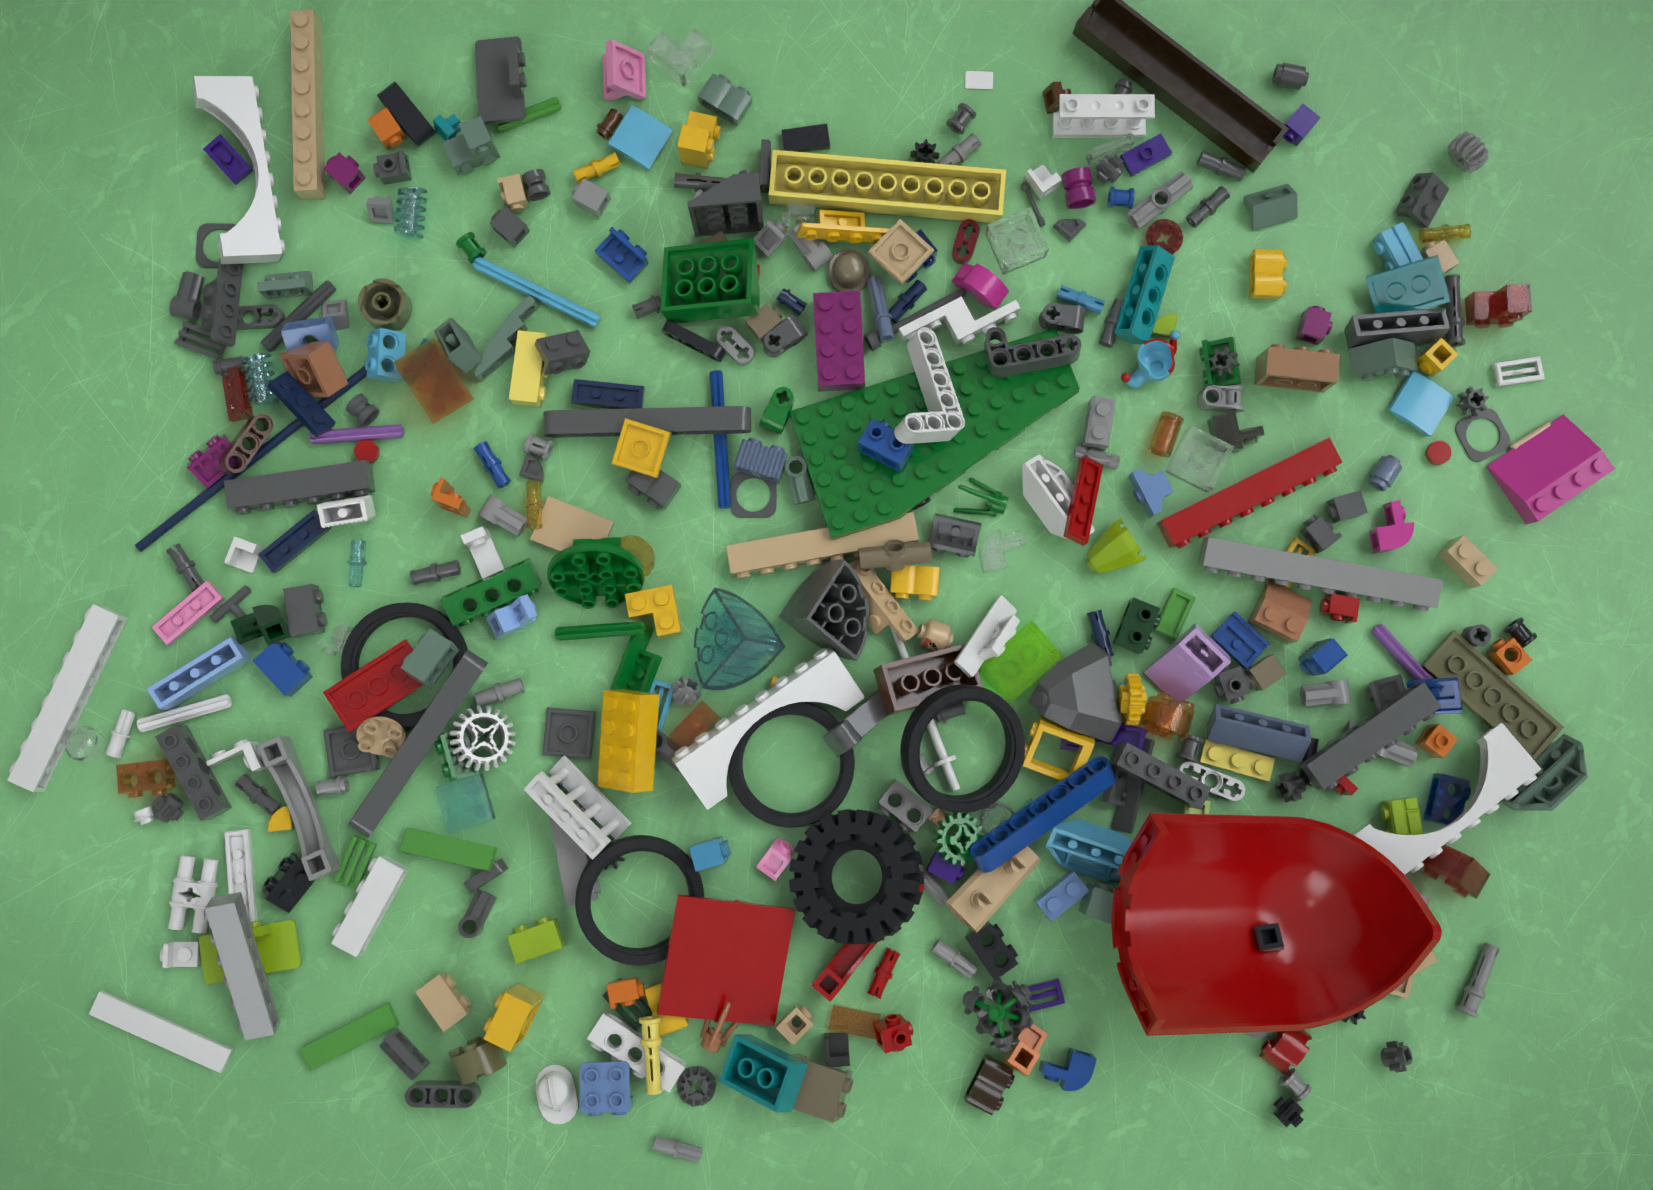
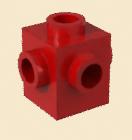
M889 1014L885 1019L873 1022L877 1045L885 1054L900 1052L905 1047L912 1045L913 1027L910 1021H907L902 1015Z

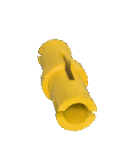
M614 152L602 159L591 160L592 163L572 171L577 182L581 184L584 178L589 180L596 176L598 178L602 177L603 173L621 165Z

